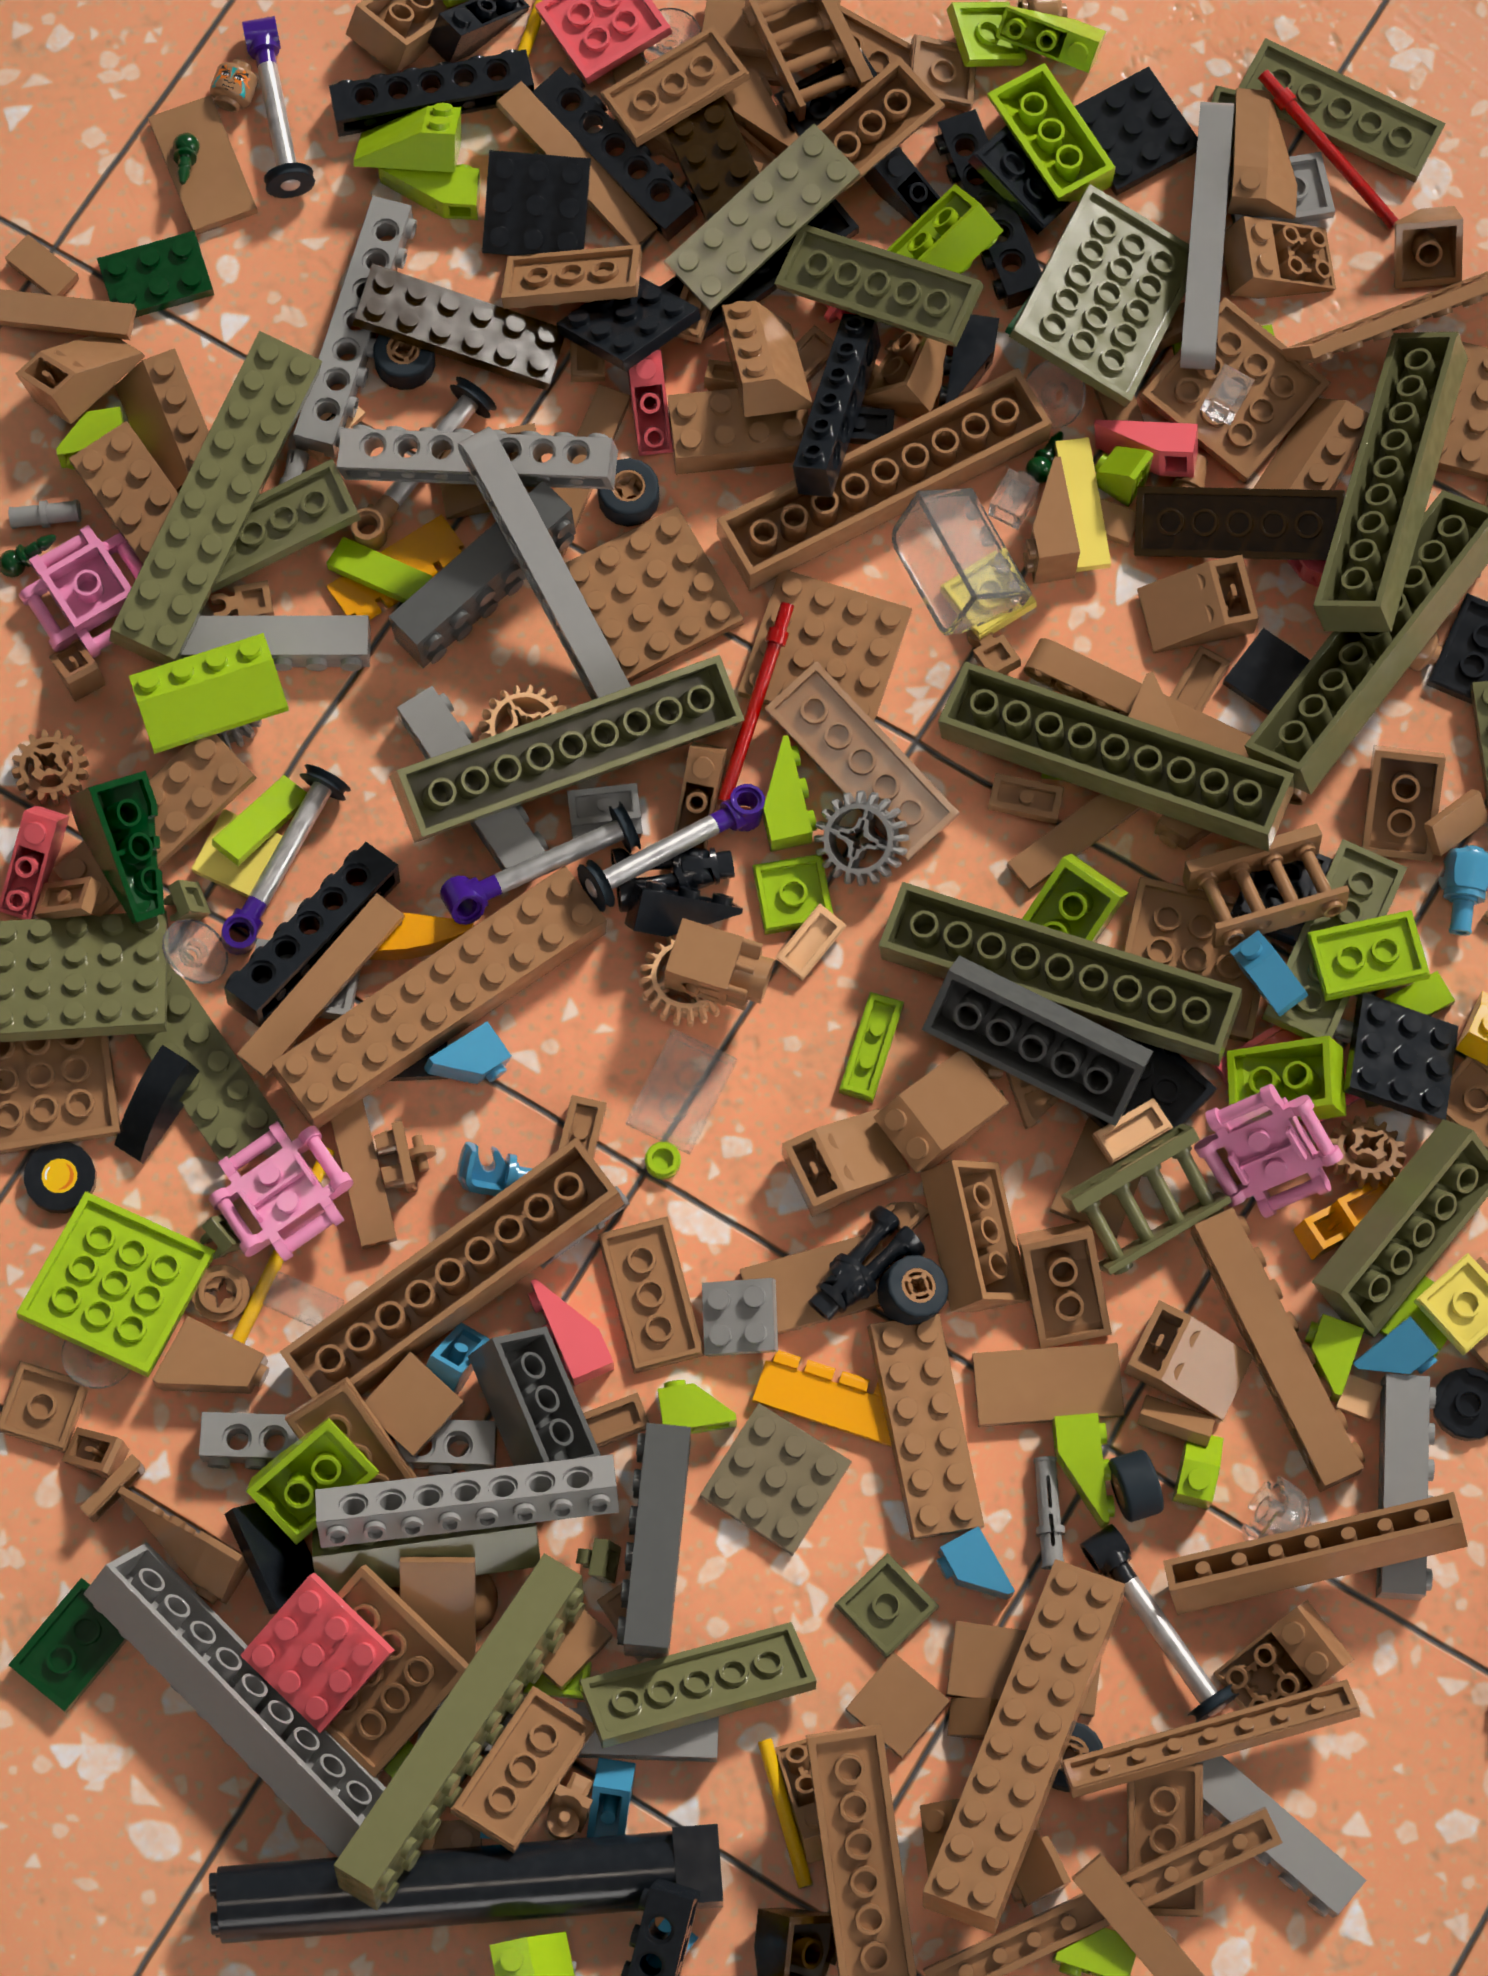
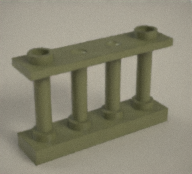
M1185 1124L1178 1125L1061 1195L1068 1209L1077 1213L1080 1211L1081 1213H1086L1108 1254V1257L1099 1262L1101 1271L1110 1275L1113 1273L1114 1275H1119L1133 1267V1261L1203 1219L1206 1220L1223 1212V1207L1232 1203L1230 1196L1218 1191L1213 1194L1211 1193L1190 1153L1192 1150L1191 1145L1200 1140L1194 1127ZM1171 1157L1173 1159L1177 1158L1199 1200L1197 1204L1181 1212L1160 1172L1161 1163ZM1141 1175L1143 1177L1147 1176L1169 1218L1167 1222L1153 1230L1150 1229L1129 1189L1131 1186L1130 1182ZM1110 1193L1117 1195L1139 1237L1123 1248H1120L1099 1208L1101 1204L1100 1199Z

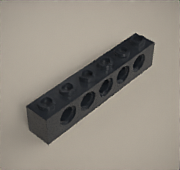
M510 49L498 55L487 57L478 55L468 60L454 63L445 61L432 67L422 69L413 67L405 69L400 73L389 75L380 73L372 75L370 78L356 81L342 80L337 84L329 85L338 136L341 137L365 132L425 106H433L437 103H448L453 107H461V114L498 108L496 106L497 100L520 81L531 91H534V83L526 49L520 51ZM494 76L504 77L502 80L499 81L491 79ZM461 82L471 83L469 86L461 87L458 85ZM428 88L439 89L438 91L433 93H428L425 91ZM396 94L406 95L401 99L393 98V96ZM363 100L373 101L368 105L359 104Z
M559 67L532 93L637 204L646 216L651 219L658 227L657 231L669 242L698 216L694 194L686 186L683 185L680 188L673 181L674 175L663 163L657 165L650 158L652 153L645 144L639 147L634 145L616 118L613 120L606 113L608 109L601 99L596 95L590 97L583 90L585 85L575 73L572 72L568 75L562 67ZM570 103L580 104L573 111L565 110L566 106ZM593 125L602 126V129L597 133L587 132ZM614 148L625 149L619 156L609 155ZM638 170H644L647 172L646 175L640 179H634L631 177L632 174ZM659 193L669 194L665 201L657 202L653 200Z
M976 109L937 122L938 135L934 136V142L939 155L945 154L949 163L945 165L950 183H957L961 189L977 200L984 208L992 207L996 209L990 215L1003 229L999 236H1004L1008 239L1002 243L995 242L992 247L980 253L985 270H992L995 280L992 281L995 295L998 300H1004L1008 310L1023 305L1032 293L1042 271L1019 215L968 162L988 142ZM961 150H970L971 152H973L968 156H961L958 154V152ZM974 178L984 180L979 185L971 184L969 181ZM1016 265L1020 269L1015 272H1009L1004 267Z
M842 315L793 463L798 494L832 497L881 346L877 321L859 315Z
M367 842L358 850L351 851L345 858L342 867L335 874H329L323 880L320 889L311 898L308 897L301 902L296 914L288 922H283L276 928L273 937L266 945L255 949L250 956L249 962L240 971L237 970L229 976L224 987L227 1004L260 1028L375 894L378 893L385 898L400 883L398 864ZM354 882H363V884L359 886L351 885ZM331 906H340L337 910H328ZM307 930H317L314 934H304ZM285 954H293V955H294V956H292L291 958H288V959H282V958H280L282 955H285ZM262 978L270 979L268 982L263 984L256 983L259 979Z
M659 1878L650 1888H644L638 1910L644 1911L641 1924H635L629 1946L634 1948L632 1960L625 1962L621 1976L681 1975L701 1891ZM655 1918H665L670 1923L671 1931L663 1932L659 1930L655 1924ZM646 1954L658 1956L661 1960L662 1968L651 1967L646 1961Z

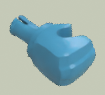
M1474 845L1450 849L1443 861L1445 865L1444 876H1439L1438 880L1441 889L1444 890L1443 897L1453 903L1449 933L1467 936L1472 934L1474 905L1485 902L1488 889V852Z
M468 1141L461 1150L457 1168V1179L461 1187L469 1192L496 1196L533 1168L519 1166L517 1155L508 1153L506 1160H504L500 1151L494 1146L491 1147L493 1162L489 1166H484L479 1160L478 1146Z

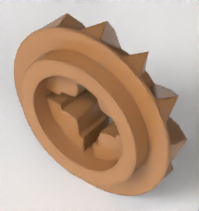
M215 1265L206 1269L192 1300L202 1317L215 1323L231 1322L235 1317L243 1314L250 1300V1286L246 1277L238 1269L228 1265ZM224 1280H226L227 1292L236 1297L224 1298L218 1308L216 1297L207 1291H219Z

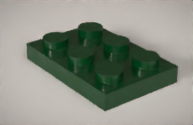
M195 230L97 258L110 302L134 304L137 309L135 318L214 295Z
M83 1578L75 1584L8 1664L66 1713L127 1641L121 1636L118 1629L103 1614L98 1612L84 1595L90 1584Z

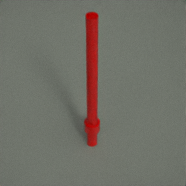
M1268 69L1265 70L1258 79L1273 95V102L1281 111L1286 110L1382 222L1391 229L1395 222L1399 220L1299 106L1295 101L1297 97L1288 87L1284 88Z
M781 602L774 626L769 627L765 639L768 643L744 715L745 720L742 722L717 799L721 802L729 799L733 789L736 788L780 649L785 647L789 633L786 631L794 609L792 604Z

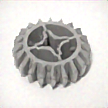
M864 790L857 791L855 800L850 792L844 793V804L838 799L831 801L835 813L829 809L822 810L821 813L828 822H816V827L824 830V835L814 836V841L824 842L825 847L816 850V854L818 856L828 855L829 858L822 863L824 868L836 865L832 873L834 878L840 877L845 871L844 882L846 884H851L855 876L859 886L866 885L868 877L873 884L879 883V872L886 878L892 876V871L888 864L896 868L902 865L901 861L895 857V854L906 855L908 851L905 847L899 846V841L909 840V835H899V828L906 827L907 822H896L894 820L901 813V810L895 808L888 812L887 809L891 804L889 798H885L878 805L879 794L876 792H872L868 800ZM855 809H864L863 816L859 817L857 824L853 828L839 825L842 818ZM874 814L883 822L887 832V840L876 833ZM863 828V836L873 843L861 844L860 848V840L850 834L860 833ZM836 836L847 843L849 862L839 852ZM869 849L885 851L883 856L872 866L859 867L861 859H864Z

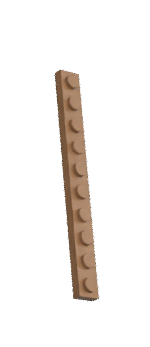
M1263 1807L1120 1876L1144 1905L1149 1907L1283 1842L1266 1807ZM1082 1893L924 1968L923 1971L925 1976H1004L1110 1924L1087 1896Z

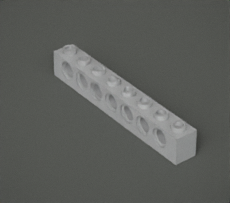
M372 196L319 355V359L322 360L320 372L301 410L293 434L296 449L307 452L310 449L324 453L326 457L336 459L339 450L341 428H345L348 417H355L359 399L356 398L359 387L364 388L367 382L369 369L366 368L369 357L374 358L373 346L377 334L365 329L355 331L350 328L353 326L352 324L372 263L382 265L396 272L398 268H404L408 252L405 246L408 239L414 238L417 228V220L413 219L412 205ZM383 236H392V237H394V238H393L392 240H390V241H381V240H379V239L382 238ZM345 354L355 355L351 360L340 359ZM335 384L345 385L343 389L338 391L330 389ZM325 413H333L336 415L332 420L323 421L320 419V416Z
M366 425L341 428L336 467L345 480L476 484L458 450V443L476 433L463 428L454 429L453 432H440L438 429L423 427L419 431H409L398 426H389L386 430L373 429ZM493 430L507 455L512 452H518V456L511 462L524 486L536 487L544 480L550 487L614 490L618 449L613 439L605 434L592 433L588 437H579L568 432H557L554 436L541 435L534 431H523L521 434H507L501 430ZM383 447V451L379 455L370 456L374 449ZM417 449L413 456L404 458V454L408 450ZM451 450L446 458L437 459L440 452ZM547 453L553 454L547 462H538L542 455ZM587 455L583 462L579 464L572 463L576 456Z
M202 1412L199 1456L203 1462H208V1467L225 1469L230 1468V1463H245V1468L261 1470L278 1454L299 1439L285 1421L287 1414ZM448 1420L430 1440L432 1443L431 1451L426 1455H416L415 1457L386 1431L390 1439L395 1441V1446L413 1471L414 1469H428V1473L431 1475L450 1474V1470H465V1472L496 1468L497 1425L495 1421ZM245 1434L248 1436V1443L243 1449L234 1450L230 1448L229 1443L234 1435ZM273 1435H281L285 1438L284 1446L278 1451H270L266 1448L267 1440ZM459 1440L466 1442L469 1445V1449L465 1455L455 1457L449 1453V1447L453 1442Z
M613 1454L315 1490L316 1524L321 1548L619 1513Z

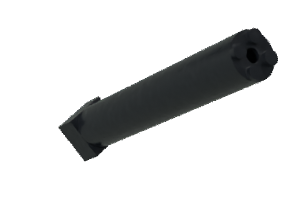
M718 1826L672 1829L673 1833L527 1843L520 1844L515 1853L502 1845L420 1851L419 1859L409 1872L404 1870L396 1881L399 1883V1888L388 1904L383 1902L377 1911L339 1888L334 1864L338 1858L218 1866L217 1873H209L210 1896H214L217 1902V1911L210 1914L211 1933L216 1938H220L222 1944L640 1913L644 1912L638 1910L642 1892L645 1887L650 1888L657 1878L701 1891L697 1911L723 1909V1891Z

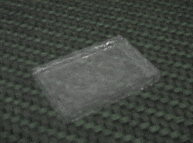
M672 1029L626 1120V1125L662 1142L671 1143L677 1149L690 1155L737 1063V1058Z

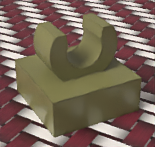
M177 880L168 886L171 894L165 897L164 905H175L177 912L169 917L171 921L202 920L211 914L199 882Z
M223 1215L210 1217L202 1225L206 1233L201 1237L200 1243L204 1245L214 1241L217 1245L213 1259L224 1257L229 1252L241 1250L239 1247L241 1242Z
M595 1538L593 1550L578 1548L576 1564H582L584 1568H588V1575L601 1582L615 1583L621 1547L610 1540Z

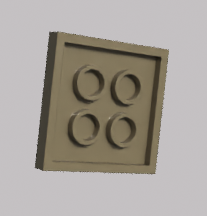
M758 1403L701 1492L700 1497L793 1556L852 1461Z

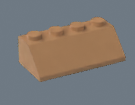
M900 56L817 126L860 172V176L843 192L849 189L945 107V104Z
M737 301L733 304L722 305L724 340L744 417L812 409V399L791 324L757 301Z
M174 348L142 360L115 385L131 428L179 493L209 431Z
M1318 398L1292 428L1253 489L1334 490L1358 454L1369 413L1347 400Z
M950 1160L920 1173L923 1193L931 1220V1229L934 1233L939 1255V1264L948 1282L949 1292L947 1299L951 1312H978L1029 1301L999 1163Z

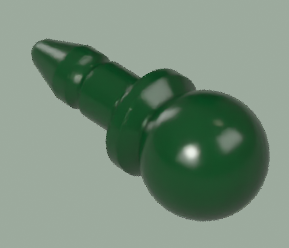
M181 133L173 141V159L177 163L176 174L179 183L182 185L190 177L191 166L196 163L197 154L200 149L198 139L191 133Z
M1062 431L1053 435L1045 448L1037 450L1034 458L1028 461L1025 472L1031 482L1042 484L1047 481L1053 459L1056 456L1055 441L1063 440L1064 434Z
M54 534L43 536L26 547L19 544L15 550H7L0 556L1 573L7 577L21 575L26 566H31L29 559L49 549L55 542L56 536Z

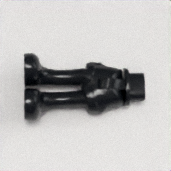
M623 848L611 849V863L614 865L633 854H629ZM691 848L650 869L671 870V873L650 877H635L616 887L620 912L628 911L634 883L646 885V880H654L667 884L666 889L679 891L680 886L698 890L714 883L715 885L720 884V879L734 878L735 872L731 851L716 852L715 848H710L709 852L707 849Z
M876 1206L870 1212L869 1219L872 1223L870 1230L847 1255L840 1253L830 1262L829 1271L822 1282L816 1286L818 1292L808 1301L810 1306L825 1320L830 1321L838 1312L844 1313L848 1307L854 1305L859 1300L868 1299L877 1288L875 1281L895 1260L904 1255L922 1256L925 1253L924 1245L908 1226H903L893 1240L866 1266L862 1265L863 1261L875 1247L900 1227L899 1218L885 1207Z

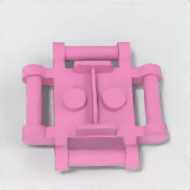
M87 525L79 530L80 534L41 557L37 554L29 559L32 568L40 579L25 587L19 593V597L24 605H29L50 637L49 644L55 652L67 648L72 641L79 638L90 655L95 658L101 654L100 650L112 644L109 641L111 628L94 638L91 637L89 631L118 615L132 588L111 555L119 553L135 579L143 564L121 533L102 542L100 538H97L91 527ZM48 591L70 624L63 630L60 629L41 599V596Z
M1272 1084L1261 1087L1259 1093L1220 1110L1215 1107L1206 1111V1120L1210 1128L1216 1133L1197 1142L1194 1149L1200 1158L1205 1159L1224 1193L1230 1196L1232 1203L1228 1204L1229 1207H1235L1247 1198L1254 1196L1262 1216L1268 1218L1275 1215L1280 1208L1313 1194L1323 1195L1331 1191L1329 1179L1322 1166L1336 1164L1343 1158V1153L1338 1145L1332 1144L1313 1111L1314 1104L1308 1095L1300 1096L1288 1102L1286 1097L1281 1099ZM1298 1116H1300V1118L1302 1119V1121H1303V1123L1305 1124L1307 1130L1309 1131L1310 1135L1312 1136L1314 1142L1316 1143L1317 1147L1319 1148V1151H1317L1316 1148L1314 1147V1145H1313L1312 1141L1310 1140L1309 1136L1307 1135L1305 1129L1303 1128L1302 1124L1300 1123L1299 1119L1297 1118ZM1225 1147L1228 1152V1160L1242 1184L1236 1185L1217 1153V1149ZM1305 1173H1308L1311 1180L1272 1197L1267 1191Z
M276 1121L269 1126L270 1130L241 1151L230 1158L226 1156L218 1161V1164L232 1184L213 1192L209 1197V1202L215 1210H220L241 1242L239 1247L246 1257L255 1255L272 1243L279 1256L285 1262L294 1256L293 1251L332 1224L337 1226L344 1221L333 1200L350 1189L354 1182L347 1172H342L321 1141L322 1134L316 1126L307 1127L299 1134L298 1138L291 1141L280 1123ZM277 1142L280 1143L282 1146L281 1150L241 1177L237 1171ZM309 1149L331 1180L325 1187L322 1186L301 1155ZM239 1197L243 1199L263 1229L259 1233L252 1234L232 1204Z

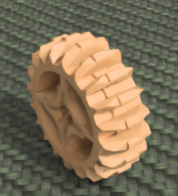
M531 684L527 686L526 692L521 693L519 686L515 685L513 687L514 694L510 696L507 691L502 689L500 692L502 701L491 698L489 700L491 709H483L481 712L484 720L478 723V730L482 732L478 739L480 741L496 735L499 724L507 715L511 717L512 724L504 732L519 727V723L522 726L564 711L567 708L564 705L557 706L559 700L556 695L546 699L547 690L544 687L539 690L538 694H534ZM522 709H530L538 712L535 714H527L524 713Z
M673 936L666 937V947L662 943L656 942L654 949L657 954L647 952L645 960L649 964L640 966V973L645 977L639 979V986L646 989L642 993V998L644 1001L653 1000L649 1005V1010L656 1012L662 1008L660 1019L665 1021L670 1015H673V1024L675 1026H679L681 1018H687V1025L692 1027L694 1026V1017H699L700 1021L705 1024L708 1022L706 1012L717 1017L720 1014L717 1004L720 1006L725 1005L665 987V981L658 984V975L663 966L668 962L675 940ZM666 994H669V996L683 995L689 1003L674 1001L667 997Z

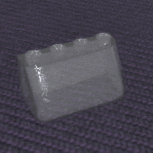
M973 488L925 490L916 493L893 528L892 543L941 633L944 635L962 634L1022 608L1032 595V592Z

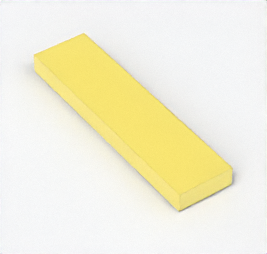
M1086 437L1055 441L1056 457L1061 456L1080 548L1076 572L1110 568L1111 559L1090 439Z

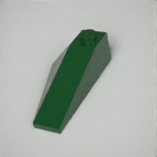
M146 770L88 787L68 796L67 800L78 831L132 924L164 914L162 871L158 869L157 849L160 848V837L156 836L154 818L158 816V806Z

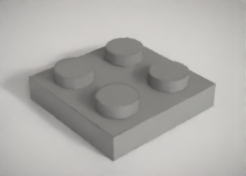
M774 1278L702 1283L705 1356L778 1352L776 1280Z

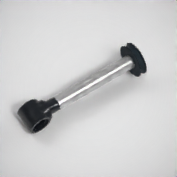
M1109 1524L1080 1544L1088 1562L1099 1575L1103 1574L1105 1577L1111 1575L1113 1580L1125 1584L1124 1596L1200 1704L1188 1716L1194 1715L1196 1722L1205 1720L1219 1713L1239 1695V1693H1232L1231 1686L1233 1684L1226 1686L1220 1691H1217L1128 1563L1132 1559L1130 1548L1114 1525Z

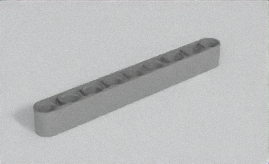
M1200 103L1180 368L1215 370L1234 103Z
M487 427L458 443V450L590 698L594 700L631 687L496 433L490 427Z

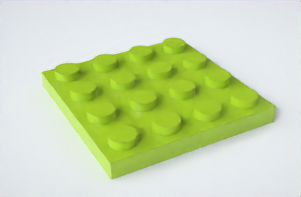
M85 1191L17 1311V1318L143 1376L149 1377L191 1301L206 1269L209 1268L215 1250Z

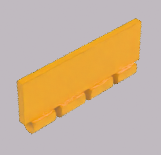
M441 514L380 553L432 575L433 578L438 573L435 565L439 564L441 569H443L461 553L464 544ZM344 576L339 577L326 586L345 615H368L369 621L382 613L379 605L376 603L379 600L387 609L400 602Z
M780 1350L775 1353L773 1362L765 1361L752 1402L760 1403L763 1406L891 1447L878 1382L873 1394L867 1393L870 1379L842 1371L839 1383L832 1381L836 1368L811 1360L807 1361L805 1370L802 1372L798 1370L801 1357Z

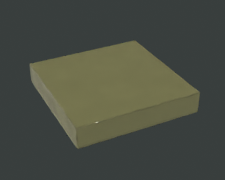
M888 1553L834 1605L885 1659L939 1608V1605Z

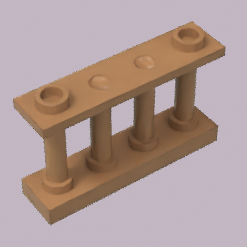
M745 0V8H742L743 18L749 28L754 27L785 92L782 94L785 106L789 112L794 111L799 122L805 120L806 102L846 86L850 88L855 87L858 92L874 78L836 0H772L759 6L756 0ZM806 1L810 4L814 2L818 10L816 17L773 34L771 33L765 20L766 17ZM820 29L823 32L828 31L832 39L830 45L785 62L778 46ZM834 57L837 60H842L845 66L844 73L802 90L798 89L792 74Z
M1318 824L1275 835L1269 852L1244 844L1185 861L1182 881L1187 892L1196 889L1204 890L1218 920V923H1214L1211 941L1213 948L1224 945H1237L1257 930L1261 934H1266L1324 916L1334 917L1346 910L1350 893L1348 886L1331 889L1315 856L1319 854L1322 840V832ZM1297 860L1302 861L1318 894L1298 899L1283 864ZM1262 870L1270 871L1285 903L1265 908L1250 877V873ZM1231 879L1237 880L1252 913L1232 918L1217 883Z

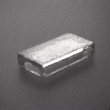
M280 1271L277 1272L263 1301L265 1307L311 1327L319 1324L345 1303L342 1298Z

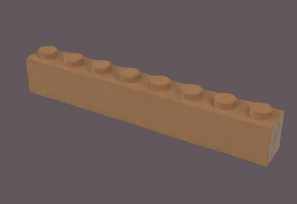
M1232 1207L1195 1224L1191 1230V1235L1250 1354L1254 1356L1253 1360L1319 1492L1359 1475L1364 1469L1362 1465L1365 1462L1363 1452L1357 1442L1351 1443L1345 1431L1348 1429L1347 1420L1340 1409H1334L1329 1399L1332 1396L1329 1384L1323 1376L1318 1377L1313 1367V1364H1315L1314 1355L1307 1344L1302 1345L1296 1333L1299 1331L1298 1323L1291 1311H1285L1280 1299H1283V1295L1275 1279L1269 1280L1264 1270V1267L1267 1266L1265 1257L1259 1247L1253 1248L1247 1236L1250 1235L1247 1221L1243 1215L1237 1216Z
M1451 1492L1168 1559L1163 1562L1169 1591L1177 1615L1452 1551L1468 1547L1455 1493Z

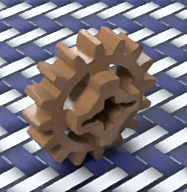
M44 729L41 733L42 738L36 739L34 735L30 734L29 740L31 744L26 746L20 743L18 745L22 755H14L12 757L14 765L18 767L13 768L11 771L13 777L19 779L16 782L19 791L26 790L25 795L28 800L31 801L37 795L40 805L44 806L47 799L52 798L54 805L57 806L60 801L59 797L64 796L67 799L71 795V790H83L79 779H88L89 775L83 768L89 766V761L86 756H82L85 753L81 744L75 745L74 736L70 734L64 740L61 730L57 729L54 736L49 737L46 729ZM70 756L73 759L72 772H70L66 767V765L70 762ZM29 763H31L33 765V768H35L34 771L31 773V779L28 777ZM43 765L49 767H54L56 765L58 770H53L52 768H47L45 770Z
M1355 1116L1352 1125L1348 1121L1343 1120L1340 1129L1334 1128L1330 1137L1332 1144L1338 1145L1343 1153V1158L1336 1163L1333 1173L1335 1175L1344 1173L1346 1175L1344 1183L1346 1184L1352 1180L1358 1181L1359 1189H1362L1365 1183H1370L1373 1190L1377 1189L1380 1181L1388 1186L1391 1183L1392 1177L1398 1176L1406 1158V1154L1403 1153L1405 1143L1396 1141L1398 1136L1397 1130L1386 1131L1387 1123L1385 1121L1377 1126L1374 1124L1373 1117H1369L1367 1123H1362L1360 1117ZM1344 1144L1347 1145L1345 1151H1344V1147H1343Z

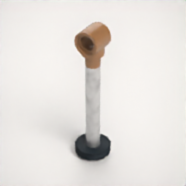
M456 377L458 384L450 385V389L458 401L436 429L440 432H453L454 429L463 428L474 413L484 418H490L489 410H496L497 407L493 400L477 385L465 378ZM442 451V452L439 453L437 459L441 456V454H442L444 451ZM394 481L375 505L369 504L366 508L357 510L361 520L350 525L354 541L375 551L383 547L387 541V531L393 525L391 517L419 482ZM367 525L377 527L371 534L361 533L362 528Z

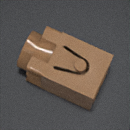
M682 918L665 968V987L687 993L693 997L703 998L745 1011L748 1000L761 1004L775 960L761 956L762 943Z

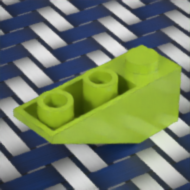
M1007 5L996 38L1089 73L1096 62L1107 31L1076 19Z
M465 164L456 165L455 172L378 168L381 184L446 219L478 220L481 188L479 168H473Z
M788 735L782 738L763 808V822L771 852L812 843L813 831L817 830L814 811H807L805 799L809 798L805 777L799 778L796 766H801L797 745L791 746Z
M1098 1413L1054 1416L1052 1433L1057 1462L1100 1528H1105L1110 1522L1109 1518L1115 1517L1113 1495H1107L1105 1481H1111V1470L1108 1465L1109 1459H1103L1102 1445H1107L1106 1424L1099 1423Z

